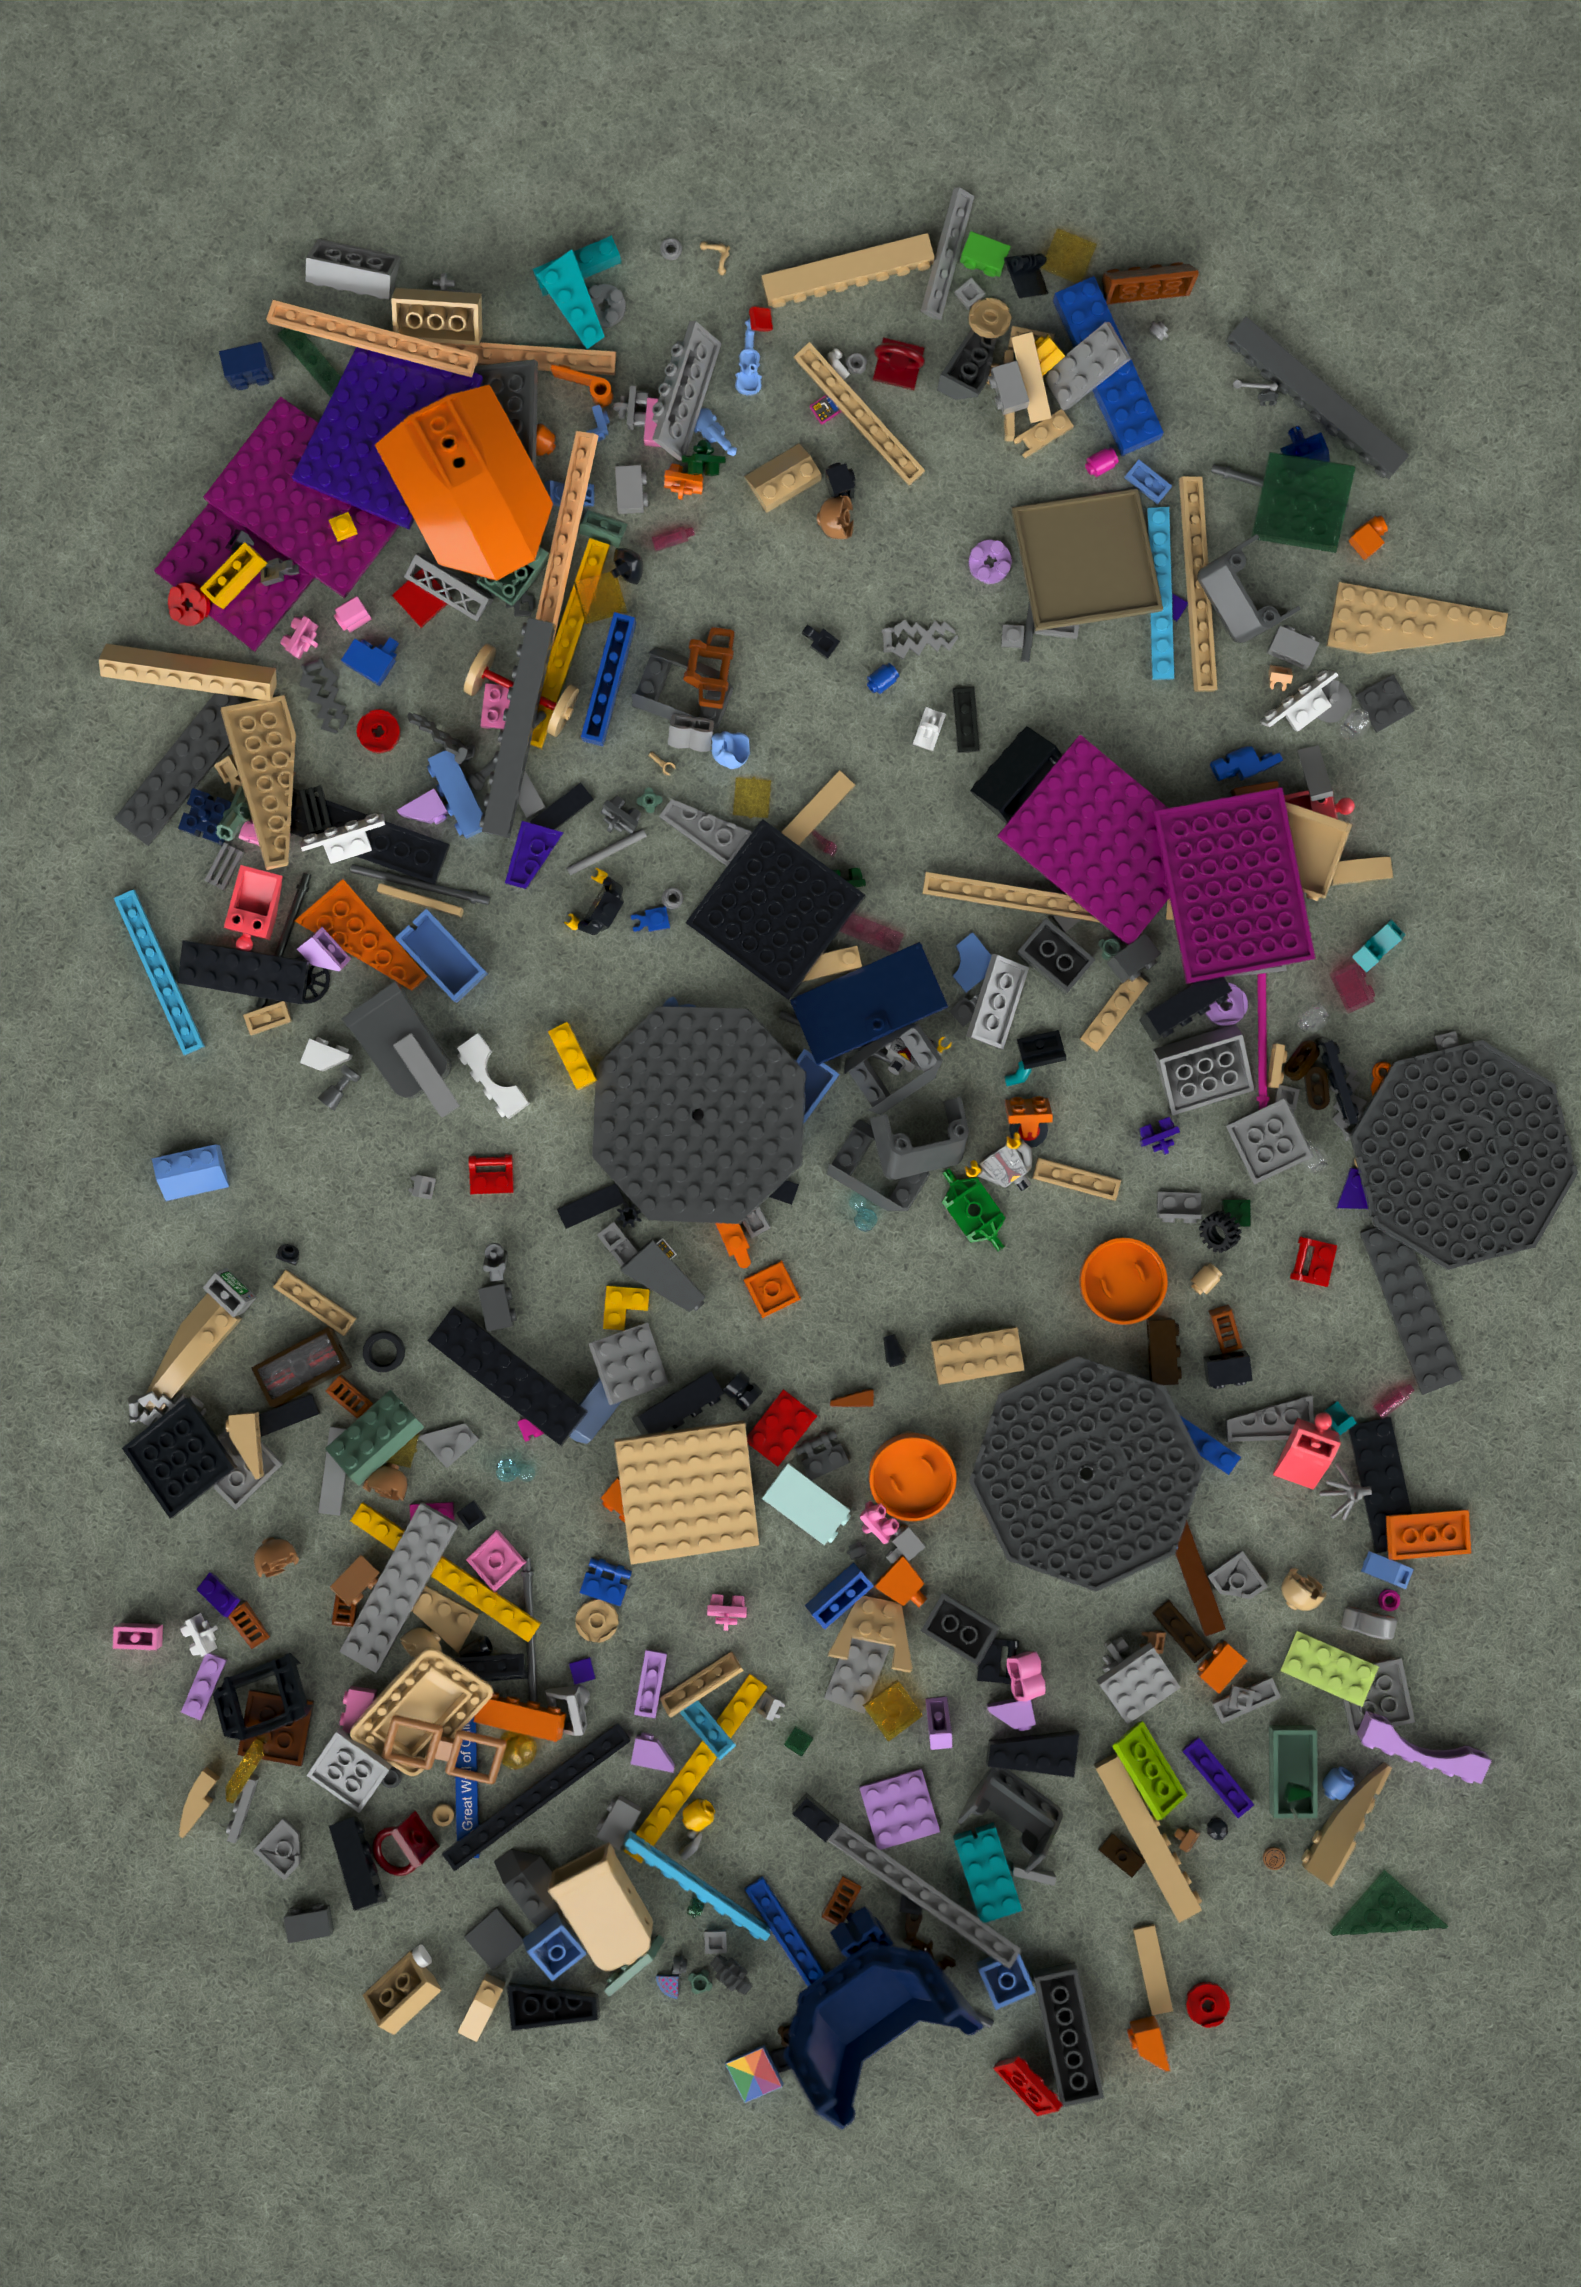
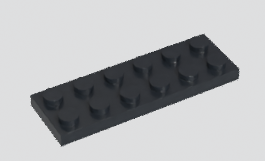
M183 940L178 983L302 1005L305 1000L309 961Z
M1391 1417L1358 1423L1348 1429L1360 1486H1370L1372 1494L1363 1496L1375 1553L1388 1551L1386 1516L1412 1514Z

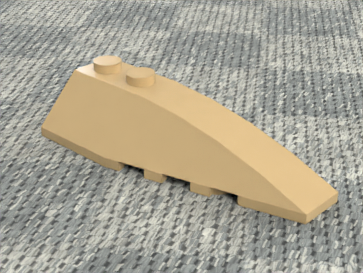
M207 1293L181 1323L146 1394L153 1391L158 1398L164 1394L170 1400H173L242 1318L239 1316L233 1318ZM149 1400L145 1407L152 1411L157 1406ZM163 1403L158 1409L162 1412L167 1406Z
M1385 1762L1368 1774L1352 1789L1347 1798L1337 1806L1321 1831L1317 1830L1312 1838L1313 1845L1311 1849H1307L1301 1858V1861H1303L1302 1866L1330 1887H1333L1356 1846L1357 1842L1354 1841L1356 1833L1362 1832L1364 1829V1816L1372 1812L1375 1805L1374 1795L1381 1793L1392 1768Z

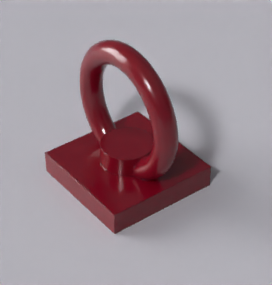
M883 337L882 344L878 345L874 350L878 360L873 381L914 391L919 369L925 363L923 357L925 348Z
M414 1811L398 1826L386 1827L379 1831L374 1838L372 1848L376 1862L384 1871L395 1876H404L421 1866L440 1846L420 1816ZM392 1835L409 1859L410 1863L408 1865L396 1867L384 1858L381 1845L387 1836Z

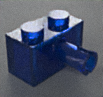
M1295 426L1296 434L1293 428L1288 431L1292 444L1280 448L1289 479L1330 463L1329 449L1322 432L1305 438L1300 426Z

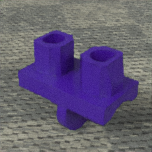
M1170 1117L1158 1121L1161 1133L1154 1134L1151 1124L1139 1128L1142 1139L1140 1140L1141 1146L1158 1141L1159 1144L1152 1146L1153 1151L1162 1150L1164 1155L1169 1154L1168 1147L1174 1145L1173 1139L1165 1141L1164 1138L1180 1133L1179 1127L1174 1126Z

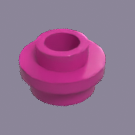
M1386 1589L1379 1594V1606L1385 1611H1394L1400 1605V1596L1394 1590ZM1386 1597H1392L1393 1601L1391 1604H1386Z

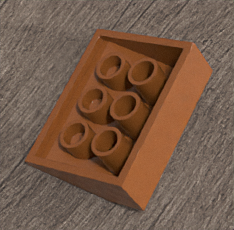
M1183 262L1172 263L1170 266L1164 267L1156 264L1146 269L1132 267L1127 271L1111 269L1104 273L1102 278L1104 299L1108 305L1190 296L1199 273L1191 264H1183Z

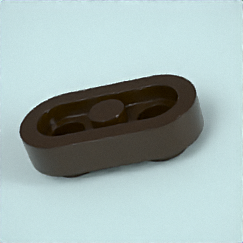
M1310 1040L1301 1043L1284 1067L1285 1075L1292 1081L1302 1079L1319 1057L1320 1048Z
M1320 1067L1310 1068L1304 1076L1307 1104L1314 1110H1322L1330 1102L1327 1073ZM1313 1074H1317L1319 1076V1080L1317 1082L1312 1081ZM1316 1095L1321 1097V1102L1319 1104L1314 1102V1097Z

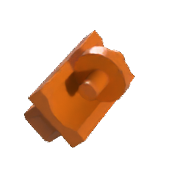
M673 463L669 470H665L664 488H669L671 492L678 493V499L683 500L684 494L692 495V493L702 495L704 480L702 474L690 475L682 473V466Z

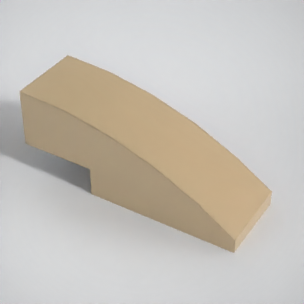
M1376 857L1340 861L1330 886L1393 878L1391 858Z
M208 1767L201 1772L188 1794L180 1822L179 1836L181 1838L187 1835L213 1801L207 1794L220 1777Z

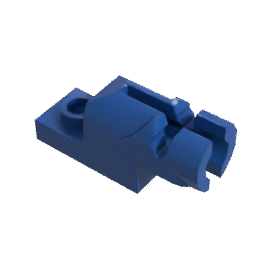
M1245 746L1225 756L1227 762L1222 758H1218L1210 763V767L1217 781L1234 777L1236 773L1240 780L1243 781L1280 764L1283 759L1280 752L1275 755L1270 752L1260 757V761L1252 746Z

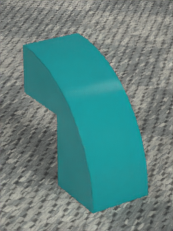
M1390 919L1353 954L1352 958L1367 973L1406 934Z

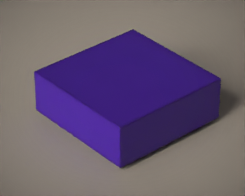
M1172 593V618L1177 622L1187 608L1188 602Z
M590 1657L569 1663L574 1685L596 1679Z

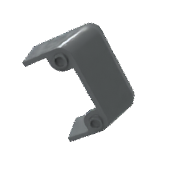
M1257 534L1202 567L1197 575L1201 587L1229 635L1237 643L1249 641L1301 610L1297 606L1279 615L1274 607L1265 606L1257 611L1236 575L1246 564V557L1242 548L1259 538Z
M961 1097L943 1101L949 1124L947 1128L949 1140L912 1148L910 1139L905 1134L892 1135L887 1114L870 1118L882 1171L886 1178L890 1180L904 1178L957 1165L962 1161L969 1128Z
M991 1767L968 1798L957 1822L961 1824L972 1813L981 1816L989 1808L1022 1833L1020 1845L1025 1852L1031 1855L1025 1868V1872L1029 1873L1046 1857L1062 1821L1063 1813L1055 1803L1008 1769Z

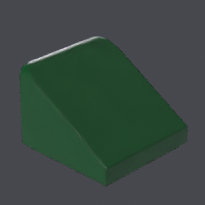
M1289 1782L1286 1786L1284 1799L1286 1802H1292L1310 1797L1313 1793L1306 1786Z

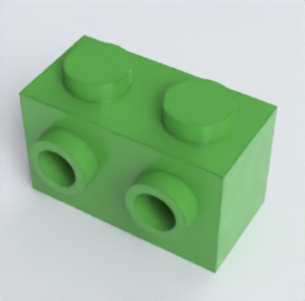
M970 231L960 262L969 269L974 270L977 268L982 270L987 276L1000 277L1005 266L1004 258L1008 257L1011 246Z

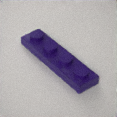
M1198 1736L1182 1749V1752L1237 1818H1240L1254 1806V1803Z

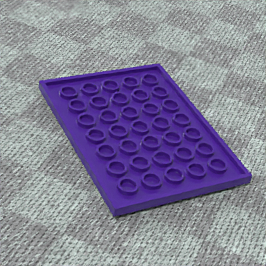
M356 347L292 475L293 481L410 530L414 518L378 453L375 444L409 415L448 395L480 387L483 380L482 375L473 372L471 378ZM446 440L443 443V446L445 448H450L453 440Z

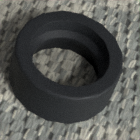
M381 1331L375 1333L366 1340L363 1346L364 1361L370 1369L376 1372L386 1373L396 1369L405 1357L403 1341L392 1332ZM381 1339L391 1341L397 1350L395 1359L386 1365L377 1363L371 1354L373 1344Z

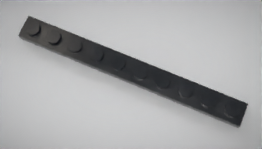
M619 1722L443 1851L442 1856L455 1872L631 1741L630 1737Z

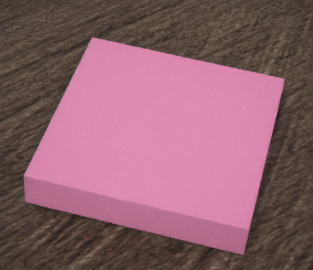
M496 1530L466 1559L493 1592H496L526 1563L499 1530Z

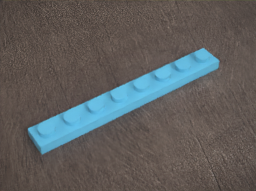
M1169 507L1148 508V537L1163 605L1162 612L1150 613L1152 680L1174 679Z
M133 889L115 897V903L183 1055H188L205 1047L136 891Z
M629 1830L624 1836L625 1848L634 1855L637 1853L642 1856L649 1866L653 1867L655 1865L661 1869V1873L665 1877L677 1880L684 1890H691L696 1893L699 1900L712 1904L719 1914H726L731 1917L734 1924L747 1928L749 1933L756 1939L761 1938L766 1941L771 1935L770 1928L759 1918Z

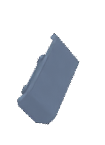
M600 1377L579 1403L588 1413L569 1436L577 1442L589 1443L621 1403L609 1405Z

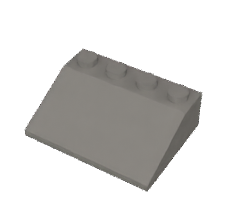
M1236 1024L1153 1049L1157 1069L1172 1116L1254 1091L1243 1034Z

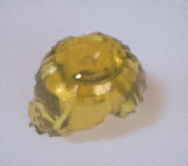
M506 1731L500 1736V1739L505 1740L507 1743L501 1762L503 1766L510 1770L523 1769L535 1759L537 1745L532 1736L513 1731Z

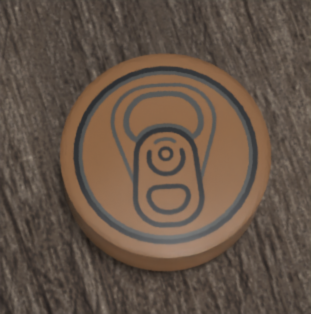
M1269 1847L1263 1853V1862L1269 1869L1278 1870L1285 1864V1855L1281 1849Z

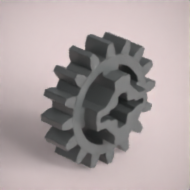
M719 1954L710 1962L713 1970L717 1972L715 1977L730 1991L736 1989L744 1995L753 1987L749 1978L746 1977L748 1972L733 1958L730 1957L727 1960Z

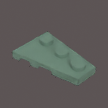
M658 1934L650 1942V1947L644 1955L638 1957L630 1965H622L618 1973L614 1971L607 1978L608 1984L603 1991L609 1997L654 1960L665 1940Z

